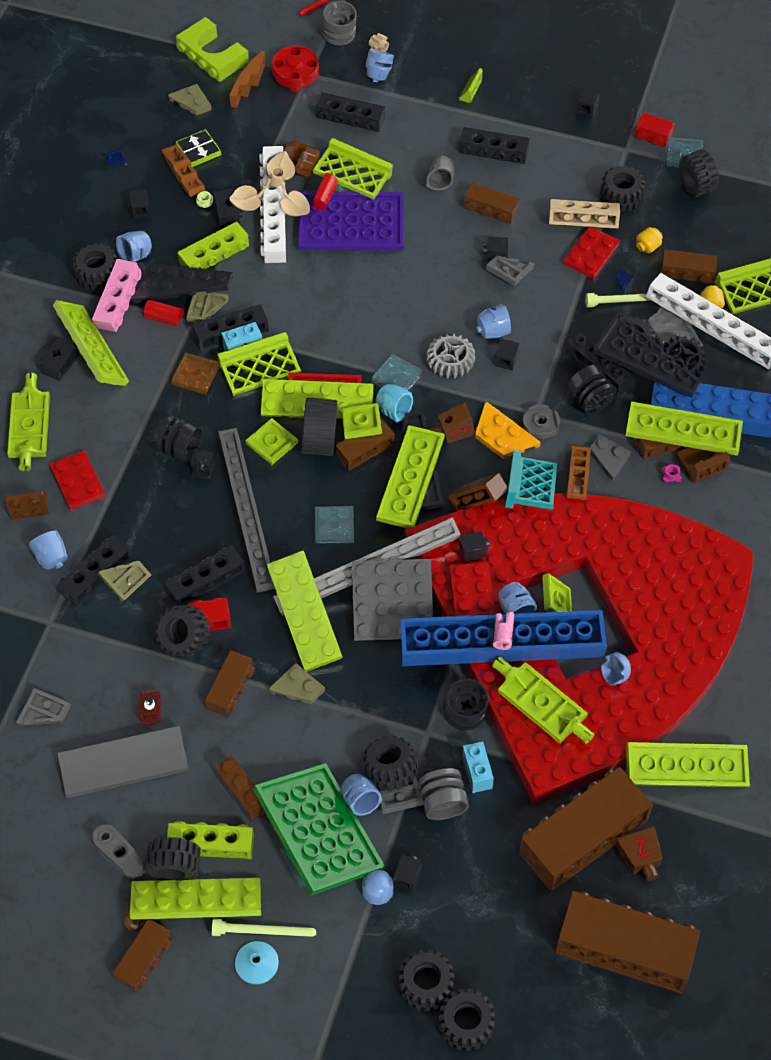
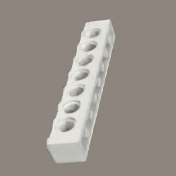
M283 146L263 147V154H260V164H263L260 167V177H263V179H260V190L266 184L267 179L270 178L266 172L267 164L276 155L284 152ZM271 183L260 197L261 203H264V205H260L261 216H264V219H260L261 229H264V232H261V243H264L261 246V256H265V263L286 262L285 213L282 211L280 203L285 197L282 186L275 187Z
M662 273L652 282L646 295L647 298L765 368L770 369L771 337Z

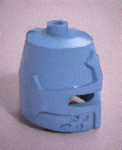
M369 50L366 60L367 76L372 78L374 82L386 80L392 69L394 55L379 50Z
M144 231L128 232L116 238L117 252L122 260L136 262L145 258L151 252V240Z
M505 305L494 306L493 310L491 308L485 309L478 315L476 330L478 333H481L484 339L500 338L511 334V322Z
M57 530L44 533L29 542V547L36 560L47 570L55 567L56 569L61 568L67 560L68 556L65 545Z
M518 582L505 585L498 593L504 614H507V612H514V614L534 613L537 609V605L530 596V593Z
M357 773L349 776L341 786L344 800L356 815H367L374 811L382 802L381 794L376 786L363 774Z

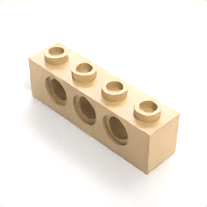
M550 200L549 224L603 228L619 227L620 203Z

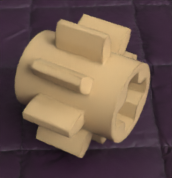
M379 33L377 36L373 35L369 40L370 50L386 52L389 47V43L386 41L387 37Z

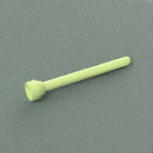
M586 293L585 296L586 307H595L598 303L652 300L646 297L647 294L598 296L594 295V293Z
M213 918L212 936H221V934L226 932L310 937L316 935L314 928L229 924L218 918Z

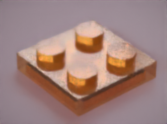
M185 353L172 378V385L207 394L220 367L219 362Z

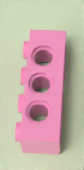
M116 260L92 318L98 329L117 332L119 326H121L123 315L129 307L130 298L135 293L137 281L141 278V270L136 262Z

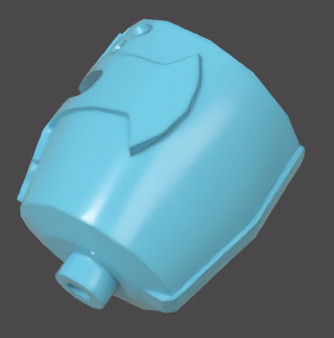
M387 384L379 390L376 403H378L379 409L384 415L389 416L395 422L404 420L405 413L410 412L413 405V396L411 392L403 387Z

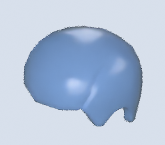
M619 652L606 656L607 661L601 665L605 681L610 685L625 682L631 673V665L627 657Z
M375 870L363 877L362 895L370 904L381 905L387 903L392 898L394 884L392 877L386 871Z

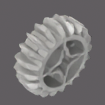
M446 334L445 337L440 335L438 339L434 338L433 343H430L427 350V362L430 369H433L434 374L439 373L440 377L446 375L447 379L450 376H453L455 379L457 375L462 377L464 373L468 374L469 369H472L475 362V350L472 343H468V339H463L462 335L456 337L455 334L452 336Z

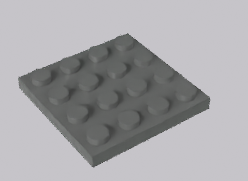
M431 559L352 561L354 641L401 639L400 619L433 617Z

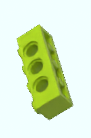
M235 222L179 251V264L182 267L200 269L214 266L223 259L229 258L231 255L249 246L248 234L238 222Z
M183 821L168 824L167 837L185 839V837L193 835L194 838L190 841L196 843L201 848L200 856L252 859L253 827L244 824L228 826L224 823L208 825L203 822L187 824ZM213 836L215 840L208 842L206 838ZM231 837H234V838L237 839V840H236L235 842H233V843H228V842H227V839H229V838H231Z

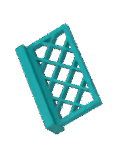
M514 450L505 507L513 508L514 503L552 510L557 463L521 457V451ZM535 491L538 495H533L531 492Z

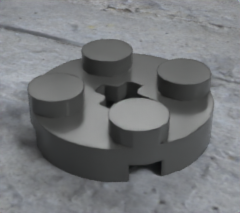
M544 404L531 406L523 415V428L533 437L546 439L557 434L560 417L558 412L549 409V406ZM539 419H542V421L546 423L539 424L537 422L539 421Z

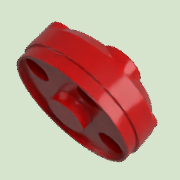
M285 47L279 50L273 57L272 75L279 84L288 87L291 91H299L302 87L313 83L319 76L318 58L312 50L306 47Z

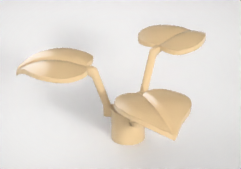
M286 151L276 155L267 164L266 172L270 178L267 179L259 194H257L255 188L245 185L237 188L230 197L231 203L237 208L245 211L255 210L261 205L259 197L262 196L271 183L275 187L282 186L285 198L281 200L280 206L284 213L290 216L307 215L310 211L309 203L302 193L297 191H291L289 195L286 193L284 180L292 178L295 174V166Z

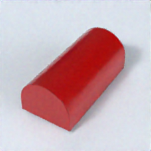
M325 173L314 197V209L323 211L327 208L338 184V180L334 175Z
M148 300L144 308V318L176 327L184 314L182 308L153 300Z

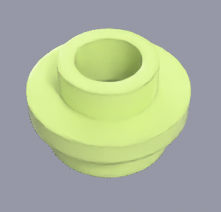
M202 191L198 194L196 203L203 208L209 207L213 204V196L207 191Z

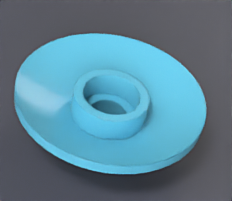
M254 941L244 945L237 953L235 959V968L242 980L250 984H262L269 981L276 974L279 964L278 955L274 948L261 941ZM255 957L260 958L258 963H254L252 960Z

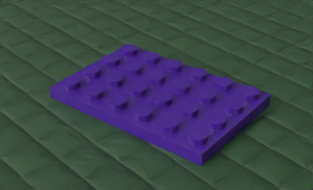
M301 192L309 203L310 211L307 215L300 216L299 250L403 251L404 192H379L374 200L358 192H333L327 208L323 211L313 207L314 197L317 192Z

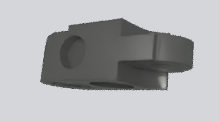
M105 824L97 827L93 833V842L97 851L124 877L132 879L141 877L144 873V862L137 855L134 848L113 826ZM106 833L109 838L102 840V835ZM118 852H125L122 857H116Z

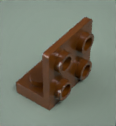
M691 447L677 452V457L694 483L726 471L731 459L727 452L718 454V452Z
M46 491L5 496L11 520H21L34 516L41 517L49 514Z

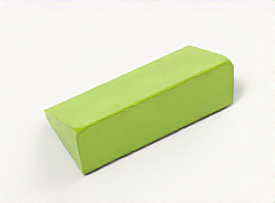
M481 68L469 78L459 100L468 103L472 101L482 81Z

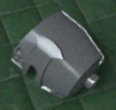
M446 156L434 158L427 169L426 187L441 191L450 187L454 180V165L452 160Z

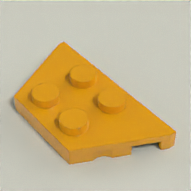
M485 403L475 433L477 440L502 459L513 455L514 450L523 453L525 449L540 447L541 442L491 404Z

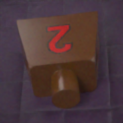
M465 403L438 416L440 425L430 429L431 431L445 434L447 443L475 435L472 417Z
M653 826L617 838L615 848L632 874L643 872L647 881L656 879L658 873L655 867L660 866L662 854L655 827Z

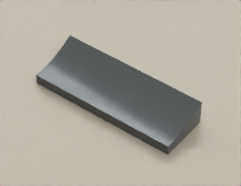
M180 726L57 753L66 798L189 771Z

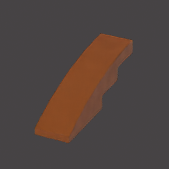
M261 51L252 59L238 77L230 93L231 107L237 108L241 96L248 97L251 86L259 85L266 64L265 51Z
M177 144L161 150L175 177L190 197L205 191L204 184L199 180L197 172L190 165L189 158Z
M572 446L567 498L586 500L591 448Z

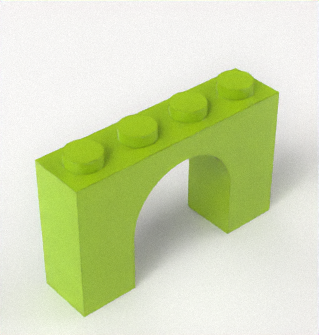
M205 17L176 36V46L191 61L196 62L201 69L207 71L212 78L221 82L249 63L248 50L237 42L220 53H207L203 51V46L217 38L216 25Z

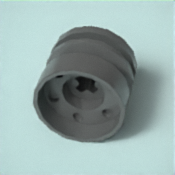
M334 1L326 5L323 10L322 35L327 42L342 46L353 41L356 33L357 18L354 6L345 1Z
M445 768L435 770L424 775L418 781L421 797L425 799L423 805L426 816L429 819H449L462 814L469 808L467 795L463 790L464 784L461 780V773L457 769Z

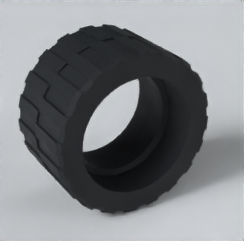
M306 398L301 451L303 454L333 456L337 400Z

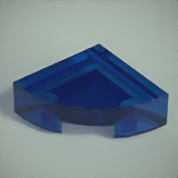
M121 150L105 155L106 161L112 165H127V160Z
M618 269L616 279L619 287L625 291L634 280V275Z

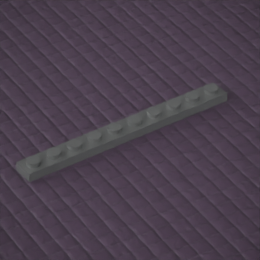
M237 428L219 431V438L257 593L275 589L267 566L270 560Z

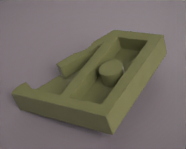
M198 84L168 94L171 102L176 101L180 103V107L189 110L196 116L211 110V104Z
M206 291L196 292L189 307L187 322L197 323L210 319L228 302V294L207 293Z
M140 561L116 566L97 573L121 601L128 598L151 576Z
M295 664L269 688V692L274 695L276 693L286 695L289 699H298L304 703L312 704L325 692V687L298 664Z

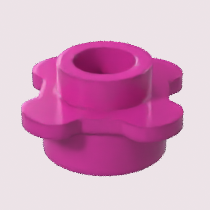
M670 464L664 466L661 470L664 473L663 480L666 483L670 481L680 482L682 479L680 467Z

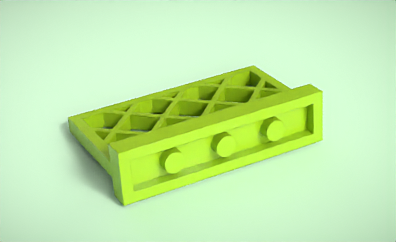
M332 138L329 142V147L313 169V173L324 177L325 173L335 176L336 173L343 172L345 177H336L339 185L374 200L386 180H389L392 176L393 164ZM331 154L338 159L329 160L328 156ZM347 161L352 165L344 167L343 162ZM340 163L341 168L333 169L331 166L332 164ZM327 165L330 169L328 171L320 170L321 167ZM362 168L368 172L360 174L358 169ZM355 170L356 175L348 176L346 171ZM373 175H378L383 178L375 180ZM370 176L371 181L363 183L362 178ZM358 179L360 184L354 185L350 180ZM374 186L375 190L372 193L366 190L365 187Z
M771 259L718 273L715 284L723 291L724 298L732 314L771 304V298L764 296L766 290L771 291V286H768L771 280ZM763 276L769 280L767 284L757 281V278ZM746 280L753 284L749 289L741 285L742 281ZM754 284L764 288L762 294L752 290ZM731 285L736 287L735 293L727 291L725 286ZM738 289L748 293L746 299L736 295ZM750 294L760 298L755 303L747 299ZM736 299L743 302V305L735 308L732 301Z
M286 332L218 354L219 366L223 370L233 396L262 387L264 378L275 380L288 378L289 371L284 370L286 363L294 365L296 369L289 373H301ZM287 348L288 354L286 357L277 354L278 351ZM268 354L272 356L270 362L267 363L260 360L262 355ZM275 358L284 361L281 368L272 365ZM246 360L255 362L252 369L243 365ZM258 363L267 367L264 373L255 370ZM234 365L238 369L233 374L228 372L226 367ZM270 368L279 371L275 377L266 374ZM241 369L250 372L247 379L238 376ZM252 374L262 377L256 383L250 381ZM235 380L244 382L243 387L235 389L233 385Z

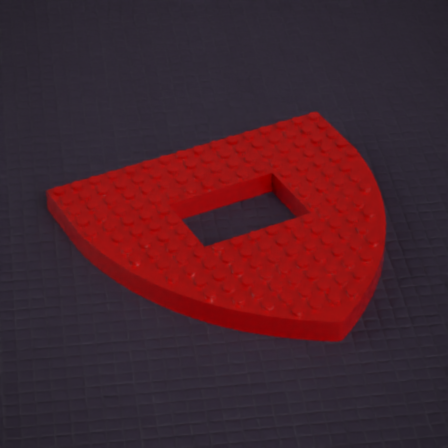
M554 494L552 510L514 503L513 508L505 507L506 498L499 499L474 508L468 507L405 530V538H408L453 518L461 536L482 531L484 538L487 537L489 540L490 549H488L487 557L469 562H464L459 549V538L413 558V560L431 559L432 599L441 617L455 616L450 565L489 562L496 614H504L498 593L505 585L518 582L527 589L543 583V575L549 573L557 578L585 568L631 655L627 656L631 665L630 676L625 682L616 685H610L605 681L601 666L565 679L556 659L507 661L512 667L517 668L526 662L587 712V717L581 723L594 733L591 740L588 739L589 742L587 744L574 733H570L561 743H558L499 694L498 688L504 684L505 676L492 667L494 662L464 663L471 679L477 680L484 685L488 692L489 702L487 711L533 805L599 780L612 769L614 771L619 767L622 769L627 766L626 743H660L695 709L718 677L736 639L751 582L753 552L750 548L715 529L677 513L640 502L597 495H586V500L567 498V494Z

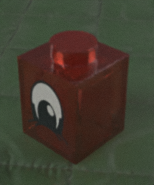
M160 691L140 692L139 716L141 723L154 724L161 722L162 697Z

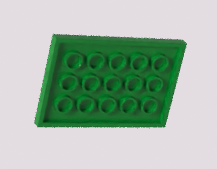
M326 763L255 785L253 791L310 895L365 877L372 871H382L385 867L358 818L344 800L342 790Z

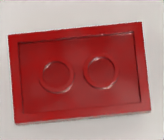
M589 227L566 256L563 265L594 279L617 249L620 240L593 227Z
M85 450L49 464L70 511L106 497Z
M489 562L450 565L455 616L496 615Z

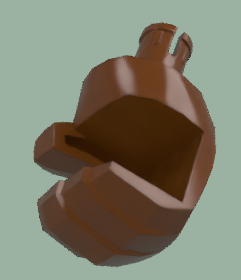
M298 140L282 145L283 151L287 152L290 160L293 162L296 173L305 177H310L314 174L313 169L320 160V151Z

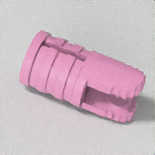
M507 612L506 623H503L501 613L496 614L493 646L497 649L507 650L512 646L514 612Z

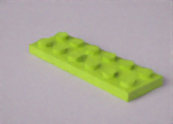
M56 300L53 307L64 323V327L71 335L72 340L77 345L79 352L86 360L88 367L95 375V379L100 383L126 386L129 382L128 378L84 306Z
M263 379L261 416L304 418L305 401L308 397L337 400L336 420H343L342 408L373 403V384Z
M631 402L625 436L719 453L727 452L728 454L738 456L743 421Z
M408 426L376 516V521L407 529L415 526L445 434Z
M304 551L267 564L304 670L308 672L342 659L343 656Z
M626 743L627 775L635 785L750 786L747 745Z
M260 878L132 881L130 920L261 916Z

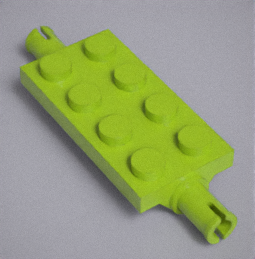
M27 373L23 390L20 393H12L8 457L20 458L19 469L21 471H25V466H27V471L31 470V457H46L50 393L41 392L36 388L37 375L35 373H31V378L30 373Z
M499 657L493 663L492 667L505 676V682L498 688V693L558 743H561L570 733H574L585 744L589 742L588 739L591 740L594 733L581 723L587 717V712L525 662L519 668L512 667L502 657Z

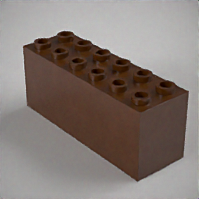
M621 767L615 771L613 769L608 771L603 776L604 779L590 784L586 792L576 794L566 806L564 804L556 809L554 815L544 817L533 830L529 828L522 834L519 854L550 892L616 844L617 838L631 834L648 821L653 804Z
M573 891L558 940L556 954L682 994L689 978L700 931L688 924L680 925L674 923L669 918L661 919L654 917L653 914L647 911L638 912L632 910L628 905H616L605 898L597 899L591 897L586 892Z

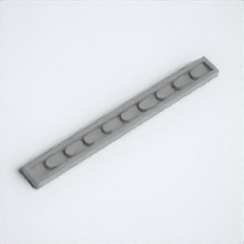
M451 518L355 561L410 560L458 539L461 534L454 519ZM352 562L314 578L321 598L353 585ZM278 595L273 596L281 615H285Z

